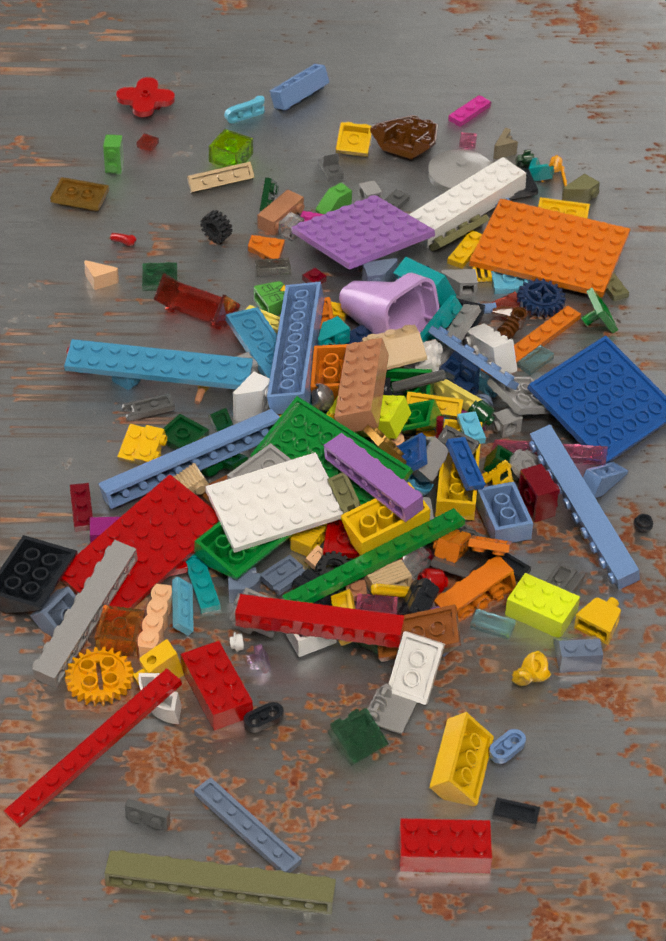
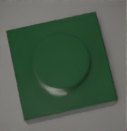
M227 408L208 415L214 432L233 425Z

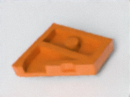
M251 235L248 251L264 260L268 258L273 261V265L278 266L285 246V240Z

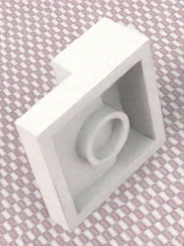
M436 339L423 342L427 360L405 365L404 369H432L433 372L438 371L441 364V354L443 353L442 345Z

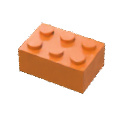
M348 344L314 346L310 385L311 393L314 389L318 388L315 385L321 383L332 390L335 401L339 392L346 346Z

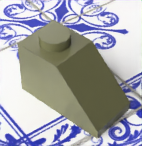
M584 173L563 187L562 200L589 202L598 196L600 182Z

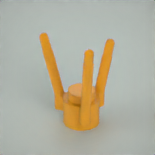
M555 155L550 159L549 167L554 166V173L561 171L563 183L566 186L567 180L564 171L565 167L562 166L563 160L560 156Z

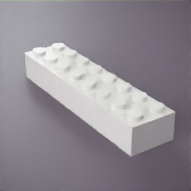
M502 157L410 213V216L435 230L434 237L419 243L429 249V245L434 243V238L440 235L445 237V232L453 228L455 230L459 229V224L465 221L470 223V218L478 214L482 216L496 207L500 199L506 200V198L514 196V193L519 190L525 189L526 172Z

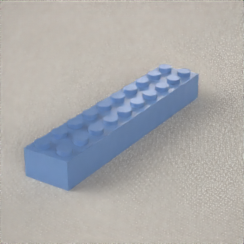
M321 282L285 286L267 393L269 408L276 414H283L296 396L310 403L314 346H318L324 305Z

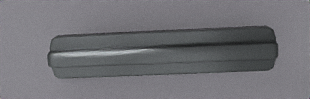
M442 369L391 383L394 393L444 381L446 380V374Z

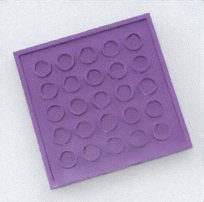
M376 195L369 196L362 201H356L348 206H342L340 209L329 211L324 215L313 217L311 220L299 222L291 227L293 234L349 270L435 236L434 229Z

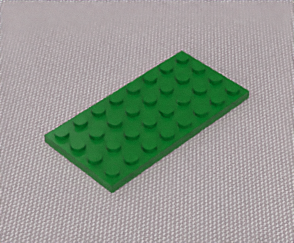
M296 396L250 455V457L254 456L270 443L291 460L316 453L328 478L342 473V471L325 459L324 445L342 433L346 437L351 438L360 448H364L373 458H377L387 469H391L400 479L407 481L414 472L406 464ZM349 478L361 505L375 499Z

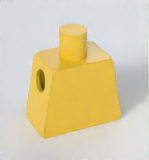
M599 597L594 598L576 614L574 628L589 636H595L602 643L608 645L620 620L621 609L618 608V600L614 597H610L607 601Z
M168 639L141 656L139 661L142 669L132 674L137 685H139V673H161L167 668L178 678L184 676L177 652Z

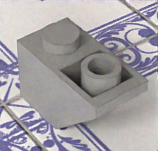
M476 269L441 270V274L446 276L458 296H477L478 281Z

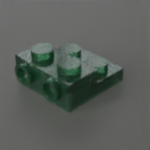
M357 708L347 715L348 718L344 720L339 718L330 724V729L327 731L337 749L343 751L351 766L389 745L367 708L361 711Z

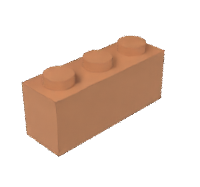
M287 189L257 215L258 228L273 236L277 234L289 222H292L297 215L302 213L305 207L304 197Z

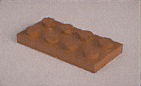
M455 604L404 615V631L444 643V649L461 645L458 610ZM378 645L379 660L384 662L396 659L399 648Z

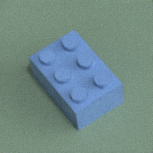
M515 482L477 489L476 506L490 538L512 541V543L531 539L533 521Z

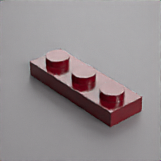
M89 483L71 484L70 494L74 531H90V517H93Z

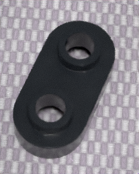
M270 702L247 712L244 716V728L251 733H257L280 723L284 718L283 706L277 702Z

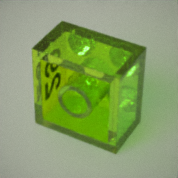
M224 129L208 146L209 162L222 167L246 163L253 155V138Z

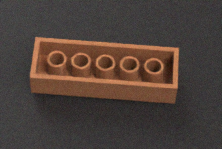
M382 338L358 343L354 342L346 346L334 418L353 432L362 431L368 424L372 428H378L389 358Z

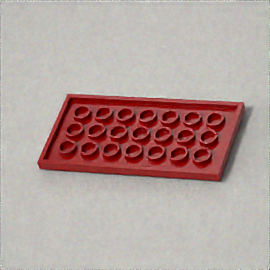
M169 474L78 553L61 578V581L76 594L81 593L88 577L91 578L97 562H101L106 548L111 546L114 540L136 548L138 560L102 615L112 625H115L151 593L155 584H161L195 553L194 541L217 524L219 519L212 507Z

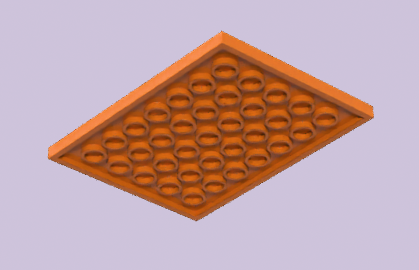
M500 199L470 258L469 266L535 281L536 278L539 281L545 279V282L552 281L553 285L558 284L560 288L587 294V290L593 288L599 297L603 298L630 235V228Z

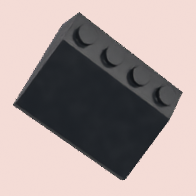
M23 535L0 568V611L5 613L41 611L78 554L77 550Z

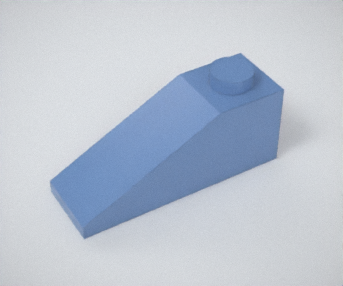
M610 462L586 469L583 479L594 497L597 498L603 496L625 477L628 470L615 462Z

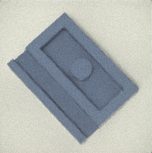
M288 555L261 573V581L272 591L274 590L276 595L280 596L292 588L293 580L301 575L305 569L295 558Z

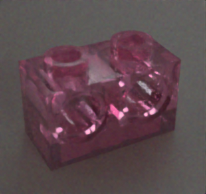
M358 593L356 609L397 614L398 597Z

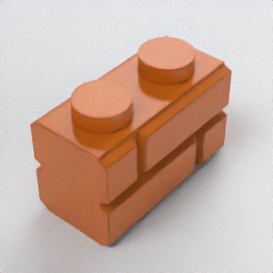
M456 529L434 541L433 545L435 557L446 558V560L456 563L468 551L471 534L464 531L460 532V530Z

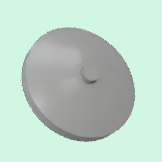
M448 150L432 158L428 166V177L434 186L446 192L492 163L485 156L471 150Z

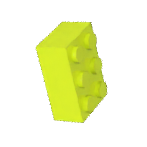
M525 573L507 598L505 615L553 637L561 638L578 612L580 596Z

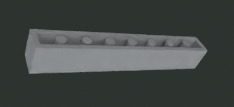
M114 540L111 546L106 548L104 557L101 562H97L91 578L88 577L86 579L84 589L76 595L71 609L65 612L61 625L55 628L50 642H46L43 647V653L39 658L35 659L32 670L36 680L57 689L65 676V670H68L67 664L72 663L73 657H77L138 560L136 548Z

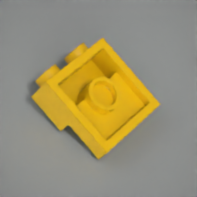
M341 122L336 153L368 157L373 136L370 131L372 126Z
M130 424L118 453V460L142 465L160 457L162 446H165L167 443L165 430L150 425L141 427Z

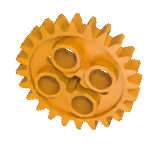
M104 646L101 651H98L97 647H94V652L86 649L85 655L79 652V659L73 657L72 663L67 664L68 670H65L67 690L71 691L72 697L77 696L78 702L85 699V705L92 701L93 706H96L98 702L105 706V701L113 704L114 698L120 701V694L127 695V689H131V683L134 682L132 675L134 671L131 661H127V656L121 657V651L114 654V648L106 651ZM96 663H100L103 690L99 689Z

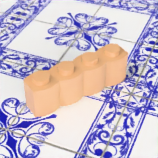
M155 584L152 588L151 600L147 605V616L142 622V632L139 634L137 641L139 659L164 641V631L169 623L168 616L172 612L171 585Z

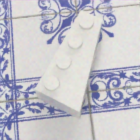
M485 323L469 329L464 342L475 349V354L481 353L488 358L487 362L490 364L494 362L501 367L500 371L503 373L507 371L511 374L517 371L514 342L512 339L508 340L507 336H501L498 331L494 332V329Z

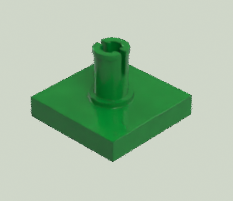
M593 288L587 290L586 292L594 310L581 317L585 325L588 327L601 318L612 333L618 331L619 329L607 305Z

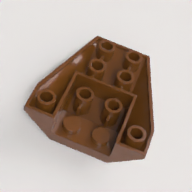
M410 115L376 123L370 127V131L383 151L413 159L435 145L439 124L429 119L423 120L419 119L416 115Z

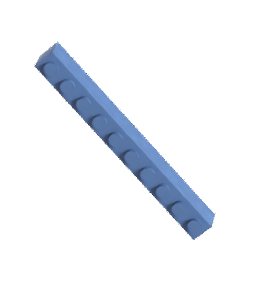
M269 409L98 483L102 497L107 505L113 509L149 493L169 474L176 476V474L185 470L192 463H195L198 469L202 470L259 445L280 417L272 409Z
M548 425L530 433L531 441L529 446L532 452L537 453L539 464L545 466L551 475V479L554 483L558 484L566 509L572 511L573 521L581 526L582 536L590 541V549L593 554L597 553L599 556V564L602 569L606 568L611 584L615 583L619 590L639 581L640 573L637 565L552 426Z

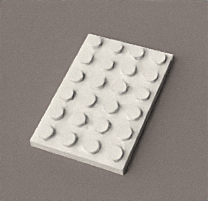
M316 453L206 486V493L234 553L339 520L341 515L344 514L340 509L327 480L328 476Z

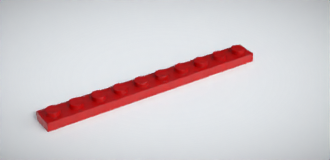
M167 668L10 804L4 810L5 815L19 828L23 826L182 685L181 680Z

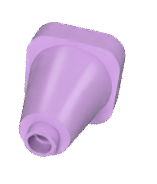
M407 273L395 282L353 281L341 290L339 296L344 313L360 325L365 326L373 334H380L389 329L395 330L405 325L414 324L421 333L440 309L436 286L433 280L415 273Z

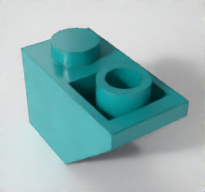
M338 316L322 323L318 337V346L340 345L350 342V327Z

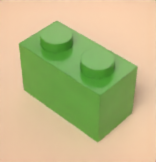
M106 134L103 145L105 173L122 174L124 164L122 135Z

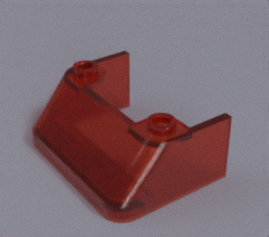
M165 273L162 275L153 299L165 306L164 310L171 313L178 311L212 323L211 327L221 330V327L225 328L228 325L226 314L238 312L241 304L227 295L223 294L220 297L186 285Z

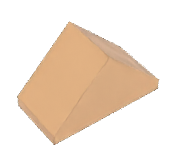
M85 260V276L94 290L119 282L118 268Z

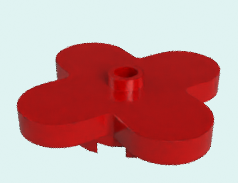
M144 77L138 80L136 87L120 88L116 92V100L122 105H130L136 116L148 117L154 113L155 109L159 110L161 107H168L174 104L175 94L169 89H159L158 81L155 78Z

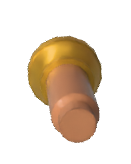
M197 385L198 391L195 396V404H200L204 393L209 390V386Z

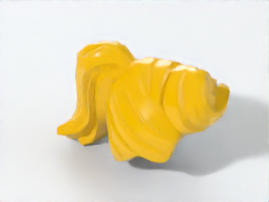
M540 651L528 654L523 660L521 668L513 671L512 682L519 686H527L531 681L537 683L544 682L551 676L548 670L547 657Z

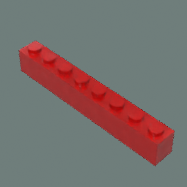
M240 594L235 610L236 626L262 629L264 631H277L286 634L292 633L399 648L404 633V615L246 594Z

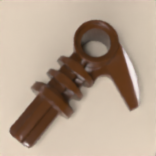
M503 306L492 309V314L507 318L497 329L501 336H507L508 340L513 339L516 332L523 329L527 318V311L523 307Z

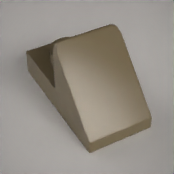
M504 128L494 145L493 159L517 154L518 141L512 140L511 129Z

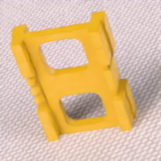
M506 460L496 465L497 468L492 469L489 473L485 472L482 474L486 484L491 480L493 485L514 482L511 473L512 466ZM508 471V477L501 481L500 475Z

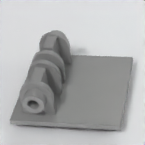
M384 684L380 689H377L362 721L402 735L417 702L392 694V687L389 684Z

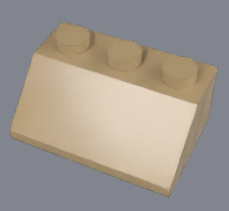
M415 324L405 325L395 330L389 329L380 334H370L362 338V342L370 339H383L389 354L387 370L427 360L420 332Z

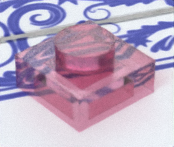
M461 132L459 147L475 149L477 134Z

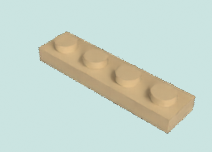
M251 162L190 175L187 176L190 192L193 193L255 177Z

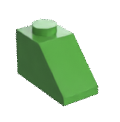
M343 183L329 188L316 207L315 212L326 214L329 211L338 210L342 206L351 205L352 190Z

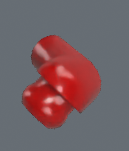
M112 233L110 235L111 241L120 242L126 246H133L137 241L134 235Z

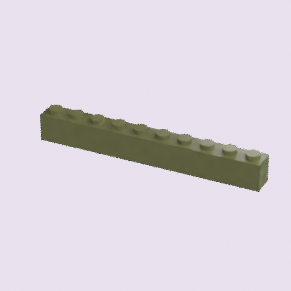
M110 850L104 873L105 884L111 887L332 915L336 892V879L328 876L318 877L304 873H287L281 870H263L258 867H240L235 864L224 865L215 862H200L193 859H177L170 856H153L147 853H129L124 850Z

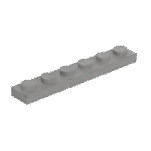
M464 304L449 326L448 335L451 337L454 335L463 340L481 312L479 305ZM441 340L439 343L442 345L443 353L441 354V364L439 367L455 351Z

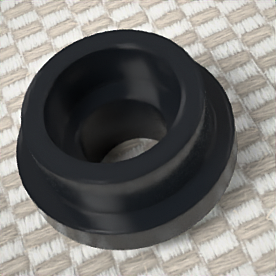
M639 514L634 520V527L639 531L647 532L653 528V520L648 514Z

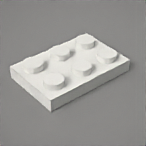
M404 631L389 681V685L392 687V694L427 705L445 644Z

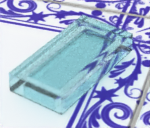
M540 345L519 360L517 367L531 376L554 359V353Z
M477 609L470 628L509 640L516 621Z

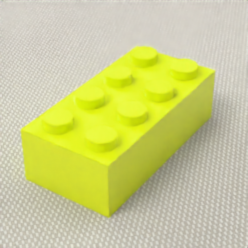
M383 395L378 429L387 438L397 439L411 415L405 396ZM337 398L326 415L330 413L335 414ZM363 430L355 432L361 437H369Z

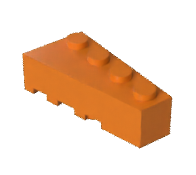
M497 555L489 559L479 569L472 571L462 581L456 582L445 593L439 594L434 600L435 606L444 607L455 604L458 610V620L461 622L472 616L474 610L482 611L488 608L490 602L494 600L499 602L504 599L505 594L512 593L516 587L514 571Z

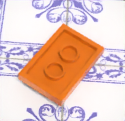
M473 535L469 538L468 546L473 547L472 551L484 552L488 549L493 550L492 554L504 556L505 553H509L511 550L512 541Z

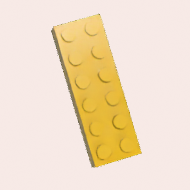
M444 420V427L448 425L461 432L457 420ZM479 444L473 455L478 468L481 444ZM448 452L446 460L442 463L439 471L435 517L454 508L465 520H474L477 490H465L453 459Z

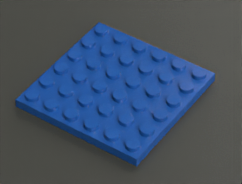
M606 335L531 382L527 387L600 465L610 463L666 425V395Z

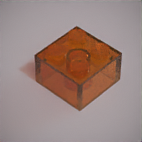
M104 605L95 634V644L98 651H101L103 647L106 648V651L114 648V654L121 651V656L138 657L137 641L139 634L142 632L145 611Z

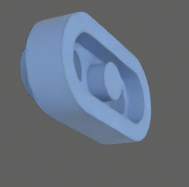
M518 729L507 731L491 744L489 749L490 759L498 764L509 761L525 747V734Z

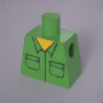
M281 281L254 286V301L260 309L276 316L280 315L285 285Z

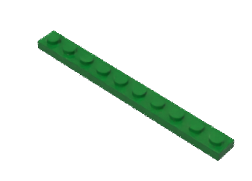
M453 508L282 595V599L314 603L464 526L465 519Z

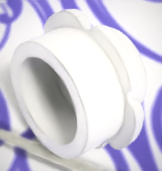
M234 632V637H230L231 649H235L236 653H238L239 650H244L242 633L236 634Z

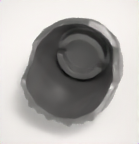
M318 383L315 385L318 388L312 391V406L325 412L332 407L334 395L328 386Z

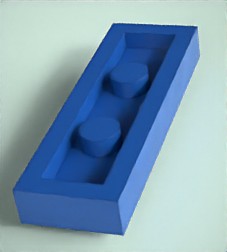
M466 438L448 439L446 446L465 490L483 489L486 483Z

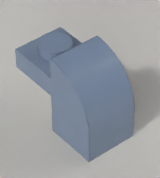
M253 566L237 580L228 576L229 603H234L237 594H242L245 587L258 593L260 592L261 573H256V566Z

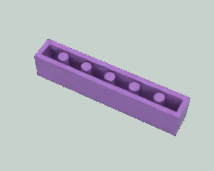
M341 433L324 445L326 460L403 521H408L423 510L422 494L409 486L404 479L396 476L391 469H387L377 458L369 455L364 448H360L351 438Z

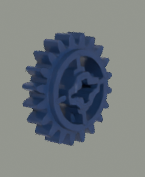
M537 278L534 282L530 279L528 283L523 282V286H519L517 292V303H520V307H525L526 311L531 312L530 315L537 314L538 317L544 315L545 318H547L548 314L553 317L554 313L557 314L562 310L566 298L565 293H562L563 289H557L558 284L553 285L552 281L545 282V279L539 281Z

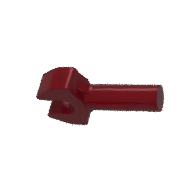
M437 416L435 437L437 439L443 430V416Z

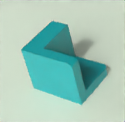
M538 157L532 158L529 166L534 181L553 178L554 166L549 167L548 164L540 165Z

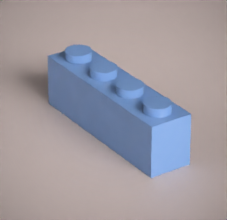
M313 64L271 89L269 92L274 108L282 109L283 111L291 108L290 106L300 103L303 98L313 95V92L323 89L325 85L330 83L325 65Z

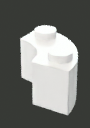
M139 673L140 689L142 690L160 673ZM173 692L151 713L162 721L179 724L182 705L178 692Z

